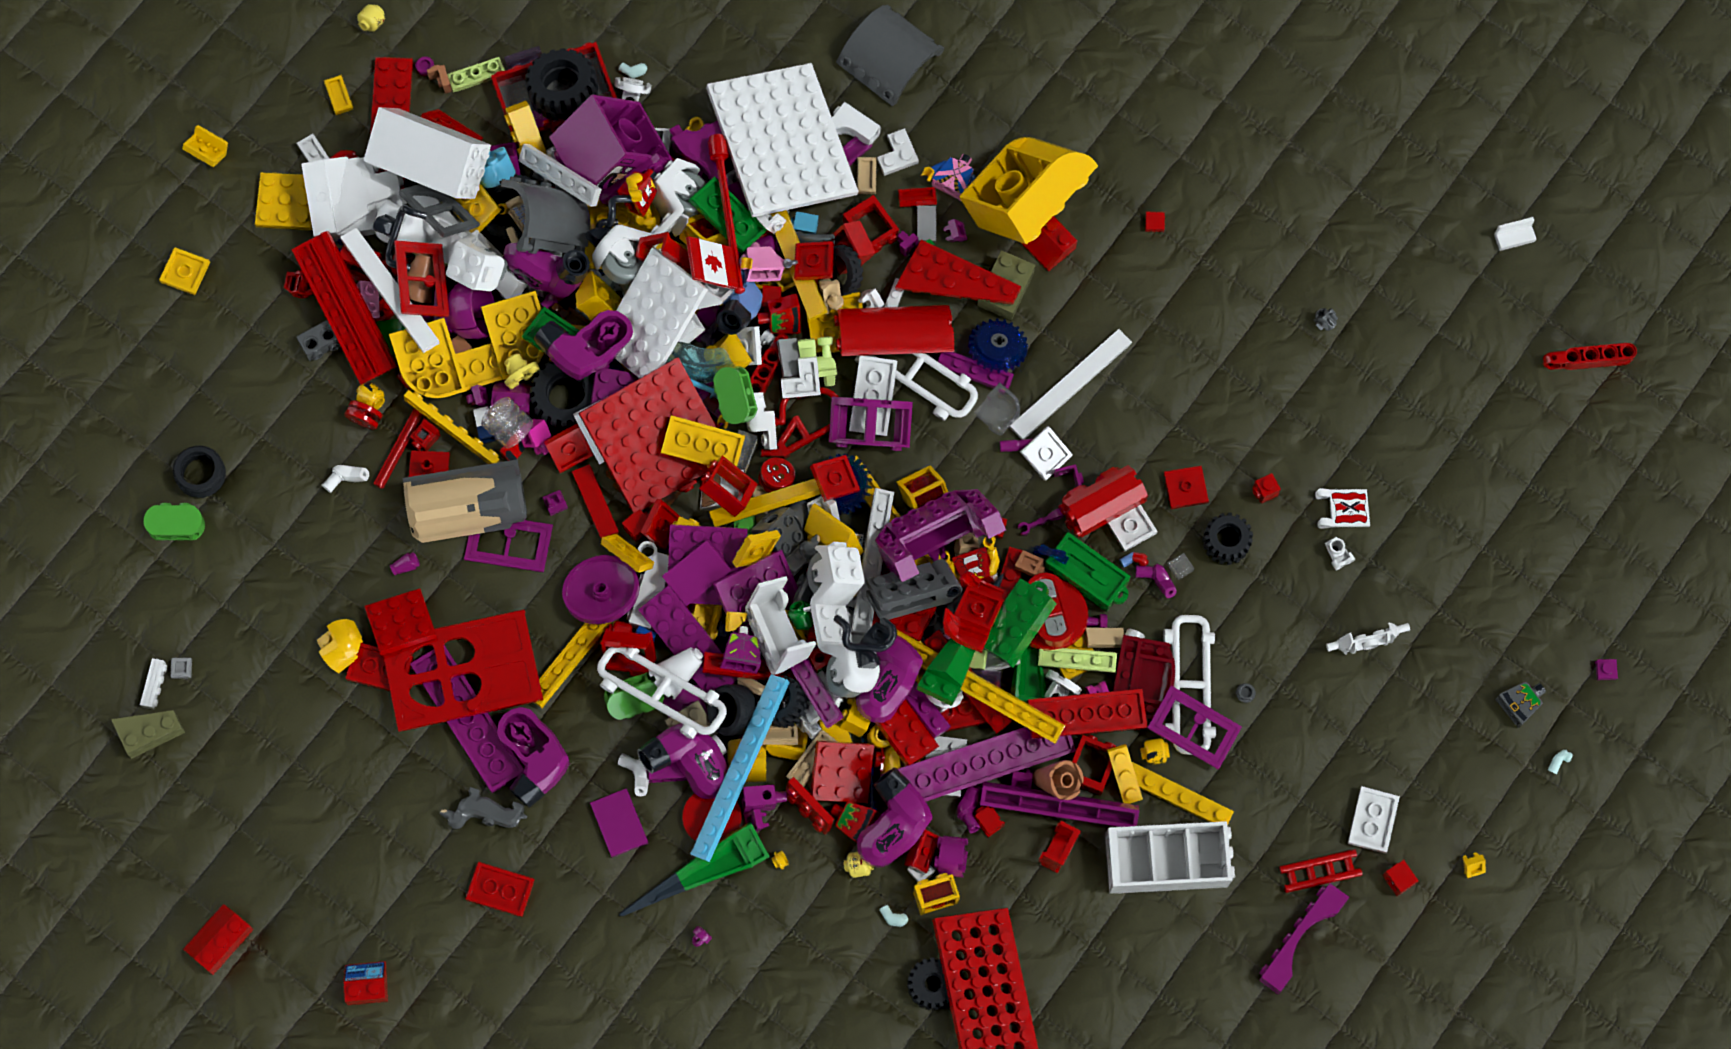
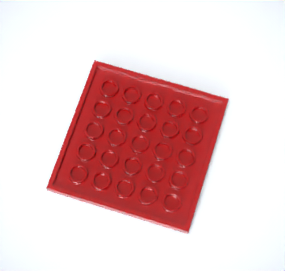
M679 357L674 358L578 413L633 513L639 509L647 508L655 503L656 499L666 497L709 471L707 465L661 453L671 415L717 428Z

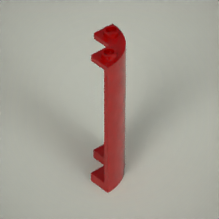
M949 305L838 309L837 315H834L833 318L834 327L837 326L839 331V339H836V350L840 351L841 356L954 352V330L951 325L952 314Z

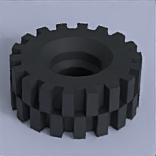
M783 675L781 678L790 681L783 698L789 696V703L783 709H780L779 705L772 724L788 728V725L791 727L795 726V721L799 723L801 715L805 717L807 713L804 710L809 709V705L806 702L810 700L798 681Z
M934 957L928 960L923 959L920 963L918 962L910 971L908 978L909 995L914 1003H918L921 1008H927L926 1010H939V1008H944L949 1003L940 958L937 960ZM930 976H936L941 982L940 988L936 991H930L925 986V980Z

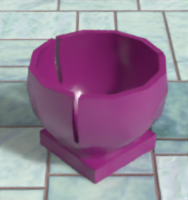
M457 283L447 293L449 317L434 316V320L445 318L450 338H454L457 335L465 339L482 340L488 338L489 334L485 321L476 319H484L481 306L495 302L492 291L472 290L461 283ZM434 290V306H437L436 290Z

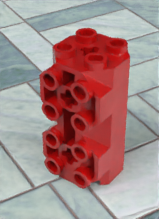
M1129 465L1123 468L1112 467L1101 473L1091 486L1079 485L1068 491L1062 499V504L1058 506L1061 513L1067 519L1065 521L1067 528L1070 531L1073 530L1077 537L1082 538L1147 502V492L1141 479L1137 480L1134 477L1137 475L1135 470Z

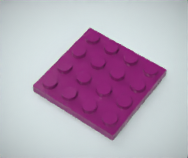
M670 524L668 571L706 540H709L732 569L725 576L745 567L736 568L732 561L737 551L743 545L744 539L748 536V528ZM711 586L691 602L693 604L721 605L714 586Z
M781 549L713 583L725 614L727 611L745 612V607L758 583L787 577L788 580L783 587V591L787 593L789 601L785 610L790 609L798 589ZM746 617V620L740 626L748 627L749 635L754 636Z

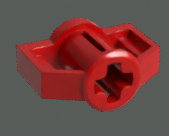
M303 271L287 272L284 288L294 297L305 299L314 294L311 288L307 291L309 283ZM293 278H296L294 290L291 291Z

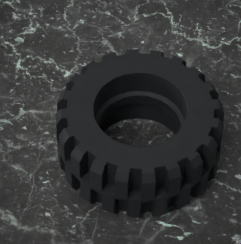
M560 48L559 51L553 49L550 50V53L541 54L539 59L536 58L532 62L525 75V85L530 103L538 114H542L547 119L551 117L552 120L559 121V119H563V121H566L591 95H598V82L592 62L580 52L577 54L572 49L566 51L565 48ZM570 78L577 81L574 86L564 91L547 89L557 79Z
M548 362L544 365L545 369H539L536 372L537 377H533L530 399L535 415L539 419H544L550 430L553 431L555 428L557 433H560L578 424L573 415L574 413L591 405L594 373L587 376L584 380H576L568 376L554 363L550 364ZM564 382L576 383L585 391L583 401L571 409H559L553 406L549 400L552 389Z

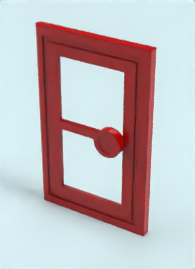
M394 241L401 314L449 317L442 244ZM405 252L432 254L434 277L431 275L426 277L408 276ZM408 280L424 281L427 287H432L435 284L437 306L410 304Z

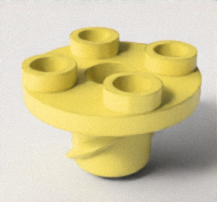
M520 354L511 355L504 363L506 371L510 375L504 383L511 390L517 387L523 379L525 382L535 376L534 373L540 369L538 363L532 362L527 365V360L522 359Z

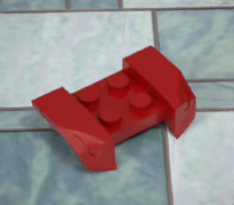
M967 571L959 578L964 594L954 614L945 608L943 627L944 632L955 642L982 653L989 638V633L1009 591L985 582L972 572Z

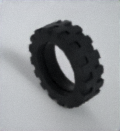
M847 245L834 246L833 278H830V280L834 281L837 279L834 265L837 256H839L847 268L845 285L839 281L841 296L855 293L857 288H860V282L863 280L862 262L860 258L858 259V254L856 251H853L852 247H847Z

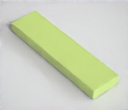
M1069 648L1048 651L1039 649L1038 666L1115 673L1117 653Z

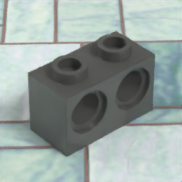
M328 320L296 336L309 361L318 360L326 352L335 351L340 347ZM327 335H333L332 339L325 340ZM312 343L317 344L313 349L308 348Z

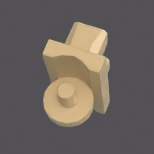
M830 279L819 281L821 296L828 313L832 309L838 310L841 308L844 300L841 296L839 281L837 279L834 281Z

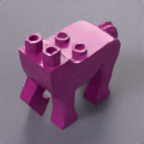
M718 120L712 124L703 125L698 131H682L679 125L669 129L672 150L676 157L695 164L700 169L698 176L703 179L706 174L709 179H703L706 184L713 177L718 179L717 166L714 161L710 160L708 149L709 137L713 134H722Z

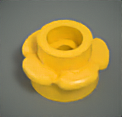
M783 851L774 852L772 861L776 868L780 867L783 870L785 866L789 865Z

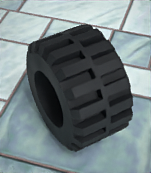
M1229 512L1227 516L1221 513L1219 517H1213L1212 521L1208 523L1202 542H1204V550L1207 549L1206 554L1208 557L1210 555L1213 556L1212 560L1214 562L1219 560V564L1222 565L1224 562H1227V565H1231L1232 562L1236 564L1248 553L1253 541V531H1250V524L1246 525V519H1239L1240 515L1236 514L1234 517ZM1221 531H1230L1237 536L1238 544L1233 547H1226L1218 541L1217 534Z

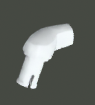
M337 465L332 468V474L322 484V487L329 493H332L341 481H367L369 471L363 467Z
M623 753L618 760V765L633 771L636 796H645L649 785V771L644 767L640 759H634Z

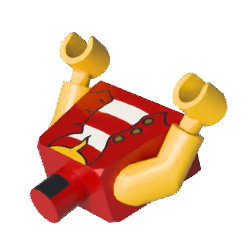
M647 169L644 174L634 171L626 178V181L617 191L619 195L631 196L632 202L624 203L626 209L632 214L643 217V222L648 229H653L657 225V220L655 217H652L650 205L657 194V189L652 182L657 174L651 169Z
M994 536L991 537V544L986 541L985 537L983 540L985 547L953 557L952 561H950V553L945 551L948 555V558L945 560L959 583V578L967 571L972 572L985 582L990 583L994 581L993 576L997 573L1000 563L997 549L994 547L996 542Z

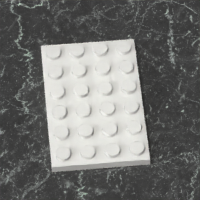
M651 248L616 310L624 314L632 323L633 335L615 359L638 378L643 377L667 362L708 290L699 281L693 280L692 276L675 262L665 257L657 248Z

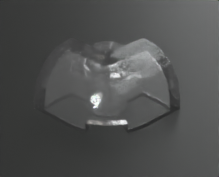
M999 383L987 395V399L975 410L974 414L988 425L989 430L1002 436L1020 415L1019 400L1010 390Z

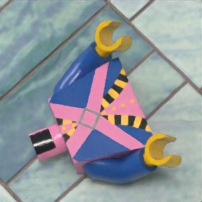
M962 154L959 161L951 157L948 161H942L932 167H925L921 176H928L927 181L932 179L933 187L960 201L959 196L976 179V176L973 174L974 169L969 166L972 158L966 154Z

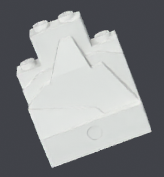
M339 157L302 163L314 237L322 232L329 231L334 242L341 241L340 237L354 228H357L362 236L376 234L375 230H373V224L381 205L387 200L392 201L398 206L407 204L399 195V191L402 189L401 186H404L403 177L389 171L376 173L379 172V167L364 162V157L350 159Z

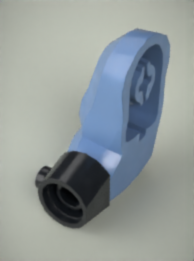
M741 270V276L745 292L736 294L733 291L723 302V306L717 315V327L722 333L729 335L739 333L749 325L761 308L763 294L754 282H746L744 270Z

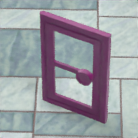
M527 520L513 523L510 529L504 530V534L507 537L504 555L477 551L480 533L469 535L464 560L544 572L553 525ZM516 530L540 533L535 560L508 556L511 538L515 537Z
M1171 685L1147 728L1219 770L1242 726ZM1175 700L1197 713L1194 716L1195 724L1187 738L1162 724ZM1206 718L1227 730L1215 754L1190 741L1198 725L1203 724Z

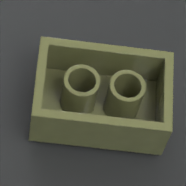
M1001 250L991 272L1020 285L1021 290L1013 305L978 299L977 306L1012 321L1033 277L1036 265Z

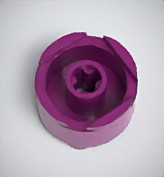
M945 835L938 838L937 848L939 849V856L935 857L934 865L936 873H939V875L947 873V875L953 874V877H964L963 873L966 870L968 851L964 849L965 845L968 846V838Z

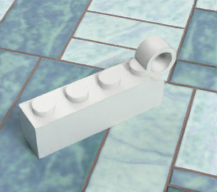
M645 541L639 545L638 550L642 552L644 548L651 547L654 553L648 558L654 561L653 569L646 570L644 574L641 573L639 578V595L633 610L630 609L628 611L626 620L629 621L632 628L637 629L641 626L653 631V627L638 609L667 587V582L662 576L668 572L669 555L657 552V547L653 542Z

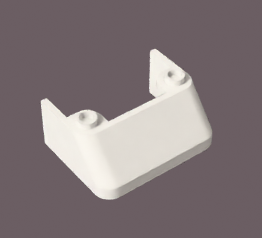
M787 577L758 583L745 607L749 625L754 636L758 638L759 648L769 671L773 675L782 673L806 660L816 645L815 641L807 643L803 639H797L785 612L789 599L787 593L783 591V587L788 580Z

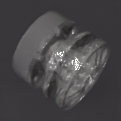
M504 397L495 402L485 413L481 421L482 427L488 430L490 435H495V439L504 448H510L519 443L530 431L533 424L532 418L524 410H519V406L510 397Z

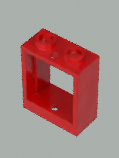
M873 195L844 213L843 222L844 224L855 222L876 209L890 229L871 242L875 252L878 253L887 243L892 244L898 239L899 228Z
M722 455L718 460L713 459L707 467L709 471L702 476L701 481L703 482L699 489L732 516L736 517L746 508L758 484ZM716 473L740 491L737 498L713 480Z
M1089 734L1087 736L1082 735L1072 762L1077 764L1084 744L1107 753L1108 749L1114 748L1116 745L1110 742L1102 743L1097 741V737ZM1109 760L1101 783L1083 776V784L1081 783L1080 788L1101 796L1112 769L1111 761Z

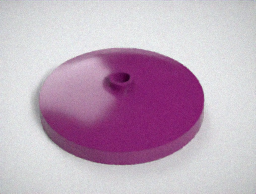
M601 555L582 561L570 571L564 581L562 595L566 608L573 617L588 624H605L624 616L634 606L639 595L640 584L635 570L621 561L619 557Z

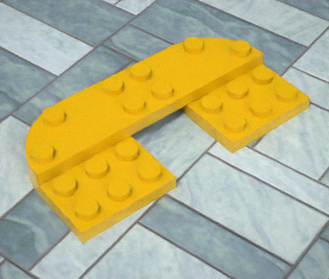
M536 291L481 306L491 343L455 354L445 318L427 322V325L438 338L440 344L425 353L421 351L406 329L390 333V341L400 374L405 383L412 390L423 396L444 398L470 390L472 386L477 384L483 386L507 379L510 375L507 373L504 363L511 355L520 354L522 359L527 360V365L532 362L539 363L544 353L522 338L523 333L541 311Z

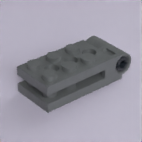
M940 559L932 564L928 562L917 565L919 574L903 582L900 581L894 572L867 579L866 585L869 590H866V597L879 619L886 618L889 620L953 602V599L962 593L963 588L946 560Z

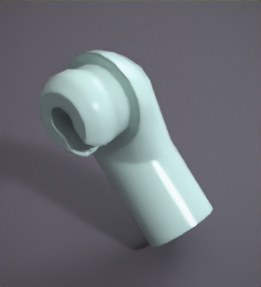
M622 63L618 70L630 78H637L645 74L647 66L640 63L630 67Z
M1564 749L1553 757L1548 771L1557 774L1563 761L1570 762L1573 756L1572 753Z
M888 905L879 910L890 926L902 927L908 922L906 914H893Z

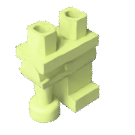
M833 337L817 338L818 345L822 346V356L817 357L819 377H824V386H834L837 369L830 350V345L833 344ZM814 338L797 340L800 358L816 356Z

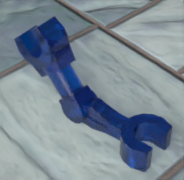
M1041 544V546L1036 545L1033 548L1032 554L1038 557L1040 555H1048L1065 565L1069 560V557L1066 556L1067 553L1062 550L1051 549L1044 544Z

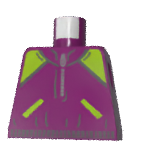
M740 626L737 628V633H731L720 668L757 674L761 665L758 638L749 635L748 627Z

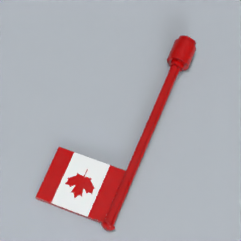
M713 134L709 137L708 149L710 160L714 161L717 166L729 246L688 236L686 241L691 275L693 280L733 289L736 294H742L745 292V288H743L724 165L725 160L729 157L727 142L722 134Z

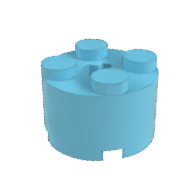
M505 147L489 151L488 155L490 156L486 161L485 173L481 178L480 184L484 188L496 187L500 185L499 181L502 179L510 180V176L513 177L515 175L514 166Z

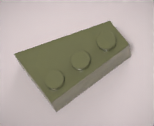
M174 710L111 719L126 753L131 759L185 733Z

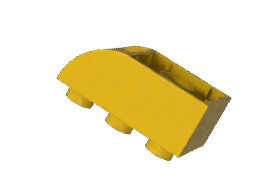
M1022 137L1007 144L959 198L978 228L1027 245L1038 238L1041 228L1052 216L1059 214L1064 209L1065 202L1070 196L1087 184L1090 174L1098 165L1086 154L1036 138Z

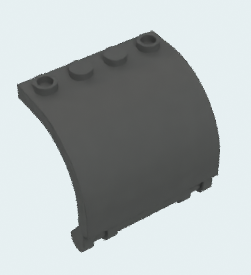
M887 4L874 10L857 27L845 44L836 63L891 106H894L917 70L935 55L939 57L944 51V47L934 43L931 37H928L904 19L901 14L892 11V7Z
M511 176L510 180L502 179L501 187L515 189L520 194L524 203L525 223L523 234L516 245L518 251H528L529 253L536 254L538 249L562 252L563 256L575 249L585 253V247H588L589 243L585 234L590 230L591 226L590 214L586 203L557 185L555 188L551 187L552 184L540 182V185H536L537 181L525 179L524 183L521 182V178Z

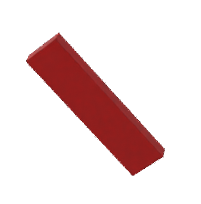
M590 464L572 471L601 540L602 537L619 534Z

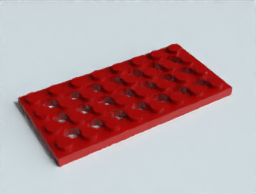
M1008 908L934 918L932 922L959 1049H995L996 1046H1001L1003 1049H1014V1043H1019L1022 1049H1038ZM989 926L996 928L997 933L995 936L989 933ZM971 928L978 931V938L971 936ZM953 931L960 934L959 941H955L952 938ZM993 945L1000 947V955H996L993 952ZM975 948L982 950L983 955L981 958L974 954ZM957 950L963 952L964 960L957 959ZM998 964L1005 968L1004 974L998 973ZM979 967H983L986 970V977L979 975ZM961 970H965L968 973V980L961 978ZM1002 984H1006L1009 987L1008 994L1001 991ZM983 987L990 989V997L983 994ZM966 989L972 992L973 997L971 1000L964 996ZM1006 1003L1013 1006L1012 1014L1005 1010ZM988 1006H991V1007L994 1008V1010H995V1015H994V1016L988 1015V1013H987V1007H988ZM969 1009H973L976 1012V1019L969 1017ZM1010 1023H1014L1017 1026V1033L1010 1031ZM992 1026H996L999 1029L998 1036H994L991 1033ZM973 1029L980 1031V1039L974 1038L972 1034Z

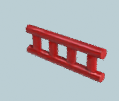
M1353 849L1279 866L1280 874L1287 873L1290 883L1284 885L1285 892L1289 893L1362 876L1361 868L1354 869L1351 859L1357 857L1356 850ZM1344 860L1347 871L1335 874L1332 862ZM1325 864L1328 875L1316 878L1314 866ZM1306 868L1309 880L1297 882L1294 871Z

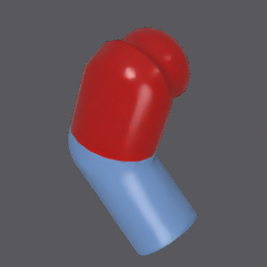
M1131 552L1119 559L1123 568L1133 562H1138L1139 566H1146L1149 563L1146 554Z

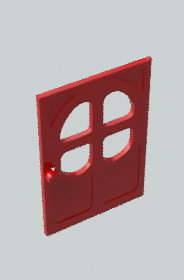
M524 609L435 628L437 638L383 655L398 732L543 700ZM455 639H464L470 642L475 649L473 659L468 663L449 666L444 650L445 643ZM424 646H432L435 650L437 668L414 675L407 674L405 664L412 654ZM465 674L477 675L482 683L478 695L470 700H455L451 684L452 678ZM440 681L445 701L443 705L438 707L423 705L410 696V689L415 685Z

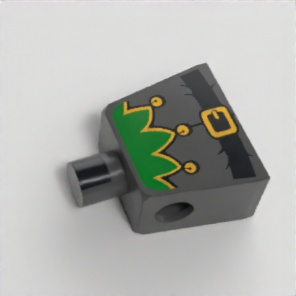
M1524 682L1502 692L1495 700L1516 727L1520 728L1543 704L1539 697L1546 693V690L1540 683L1531 688L1527 682Z

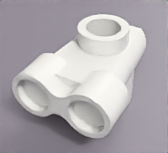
M1335 537L1325 543L1333 560L1331 564L1335 570H1339L1355 561L1352 553H1348L1345 549L1343 540Z

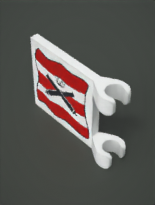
M1321 488L1315 492L1316 499L1329 498L1331 519L1321 518L1318 521V528L1370 527L1367 489L1329 490Z

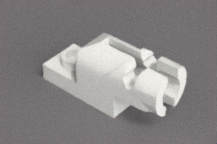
M756 392L754 396L758 410L755 417L751 421L746 422L747 428L750 432L763 431L761 442L764 449H777L774 411H764L766 405L763 392Z

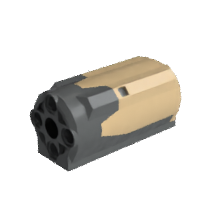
M518 459L403 478L412 536L422 543L510 529L513 523L523 522L527 518V508Z

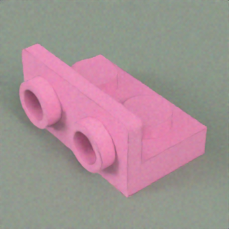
M359 281L356 285L372 317L378 319L380 317L378 290L371 281Z

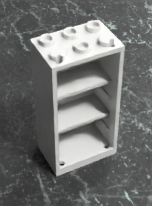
M379 107L363 161L451 197L475 199L477 191H479L481 178L485 173L484 168L490 156L488 154L491 145L404 110Z
M1227 822L1108 828L1105 841L1110 894L1227 888L1233 878H1235L1234 866H1231L1233 848L1229 847L1231 827H1227Z

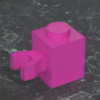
M532 419L517 430L524 447L534 448L536 455L540 453L546 455L549 453L544 441L552 435L544 419Z

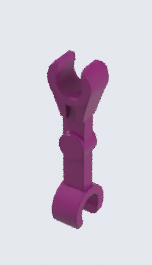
M1058 508L1048 514V516L1041 517L1030 524L1026 522L1020 523L1018 529L1023 526L1026 527L1027 531L1022 532L1021 536H1027L1030 529L1038 525L1041 526L1048 521L1059 520L1064 515Z

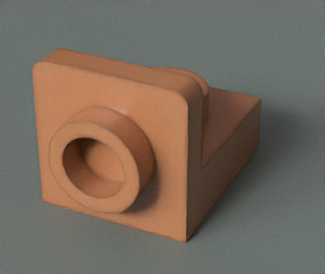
M434 65L427 69L429 80L437 79L439 88L443 87L445 94L452 92L444 65Z
M1024 550L1015 564L1016 570L1032 577L1039 573H1044L1046 569L1043 558Z

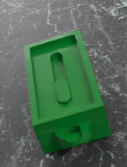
M1069 532L1045 562L1044 567H1046V570L1061 580L1072 584L1084 597L1105 612L1109 610L1113 603L1120 605L1128 598L1129 592L1126 586L1131 576Z
M1019 579L1004 601L984 646V650H987L988 653L1014 668L1057 605L1052 597L1048 595L1049 589L1044 582L1035 581L1029 584L1023 579Z

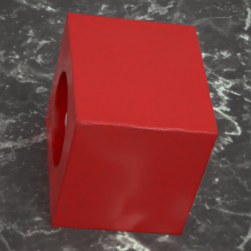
M1405 860L1391 867L1382 875L1396 896L1404 893L1418 882V879Z

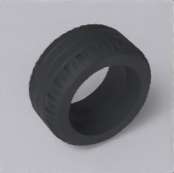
M196 445L186 448L177 456L173 465V476L177 485L185 494L195 498H204L216 493L222 487L226 477V469L221 457L215 450L207 446ZM197 459L212 461L215 465V471L210 480L200 485H193L185 481L184 472L191 462Z
M725 684L719 686L714 691L719 695L718 700L724 703L726 707V716L716 732L724 736L744 735L757 706L753 693L743 685ZM732 696L737 705V715L733 724L728 717V704ZM708 704L707 714L709 722L712 724L719 710L715 706Z

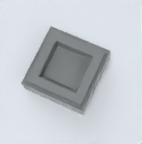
M171 658V678H191L192 658Z

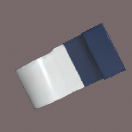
M489 407L473 409L479 440L483 444L498 441Z

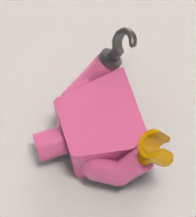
M758 242L746 248L745 254L741 255L739 259L740 269L744 270L746 282L780 281L783 269L798 264L797 260L791 261V259L781 258L772 247H760Z

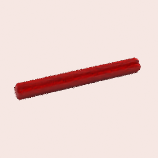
M415 408L374 481V485L380 489L385 487L411 439L410 435L415 431L423 416Z

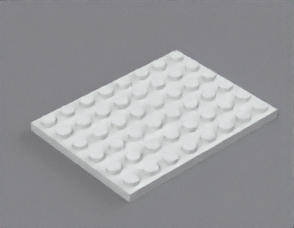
M812 63L707 84L708 95L722 134L726 139L727 148L752 217L858 194L859 191Z

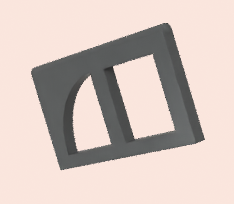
M422 184L399 191V195L413 209L427 212V217L424 220L443 238L480 226V223L462 205L447 194ZM413 196H429L439 199L443 203L424 208ZM453 210L464 222L444 228L432 215Z

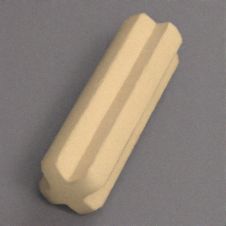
M737 678L738 685L747 687L758 696L762 695L765 685L753 679Z

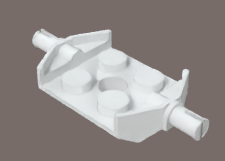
M1388 623L1389 628L1385 629V631L1378 630L1370 636L1362 634L1356 636L1355 640H1353L1352 634L1348 633L1336 642L1327 643L1326 648L1328 652L1339 649L1347 655L1348 652L1355 654L1359 650H1369L1379 645L1386 646L1388 643H1393L1400 633L1410 631V626L1408 623L1399 626Z

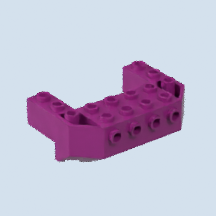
M978 489L954 490L943 494L942 497L936 500L928 501L918 509L910 510L908 514L892 519L891 522L885 524L875 542L889 573L894 572L900 581L903 582L919 574L914 560L970 532L975 538L985 534L989 539L1006 529L999 511Z

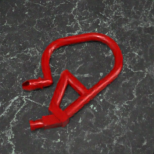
M820 387L821 394L828 395L831 398L839 397L834 391ZM782 398L779 405V418L775 417V426L785 424L786 405L790 398ZM797 415L791 419L778 440L777 446L779 449H762L761 457L768 456L786 459L794 451L830 432V424L809 435L800 417ZM795 427H797L802 439L786 447L785 443Z

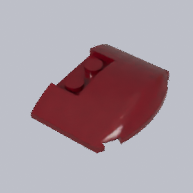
M1123 635L1113 691L1142 689L1146 718L1152 719L1170 686L1174 687L1175 660L1170 650V643Z

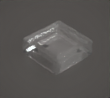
M1184 553L1167 564L1177 580L1194 571V567Z

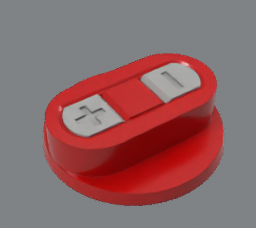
M1039 573L1033 576L1028 583L1032 584L1035 581L1044 582L1049 589L1048 595L1052 597L1057 605L1029 646L1043 649V651L1067 648L1078 641L1087 627L1089 614L1086 601L1080 591L1072 584L1061 580L1054 574Z

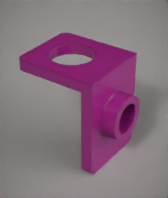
M1076 464L1054 470V477L1073 473L1076 487L1084 483L1082 473H1078Z

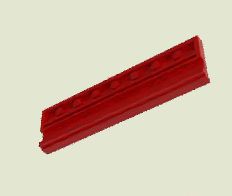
M322 232L315 238L293 248L292 252L360 385L397 367V363L330 232Z

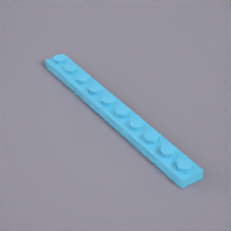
M773 674L770 675L691 851V855L710 862L790 681Z

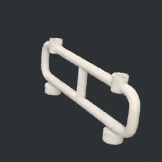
M912 353L918 358L906 375L896 370L895 379L936 405L932 413L943 421L949 415L955 418L966 416L978 399L977 390L969 383L971 379L967 375L962 373L958 376L925 353ZM860 355L854 359L858 364ZM861 355L878 358L875 355ZM924 362L970 393V399L962 410H955L912 381V378Z
M1180 615L1173 621L1172 629H1164L1163 642L1172 645V655L1175 660L1174 687L1178 690L1180 688L1203 689V704L1211 708L1210 644L1215 642V633L1210 632L1209 623L1202 616ZM1181 623H1199L1202 626L1203 681L1180 680L1179 627ZM1175 700L1172 705V723H1164V726L1180 734V703ZM1206 718L1202 731L1203 745L1200 747L1208 751L1211 745V738L1216 737V727H1211V721ZM1173 744V746L1178 752L1186 755H1192L1191 753L1185 751L1179 746Z
M609 647L599 660L597 671L604 679L600 684L604 690L613 694L616 688L619 687L684 724L680 732L689 739L693 740L697 733L703 735L714 733L725 719L726 707L724 703L718 700L719 695L715 691L709 690L708 693L639 655L640 650L638 648ZM619 652L626 658L634 660L664 677V680L652 697L605 670L606 664L614 653ZM671 682L701 698L707 704L718 708L719 713L710 726L703 727L659 702V699Z

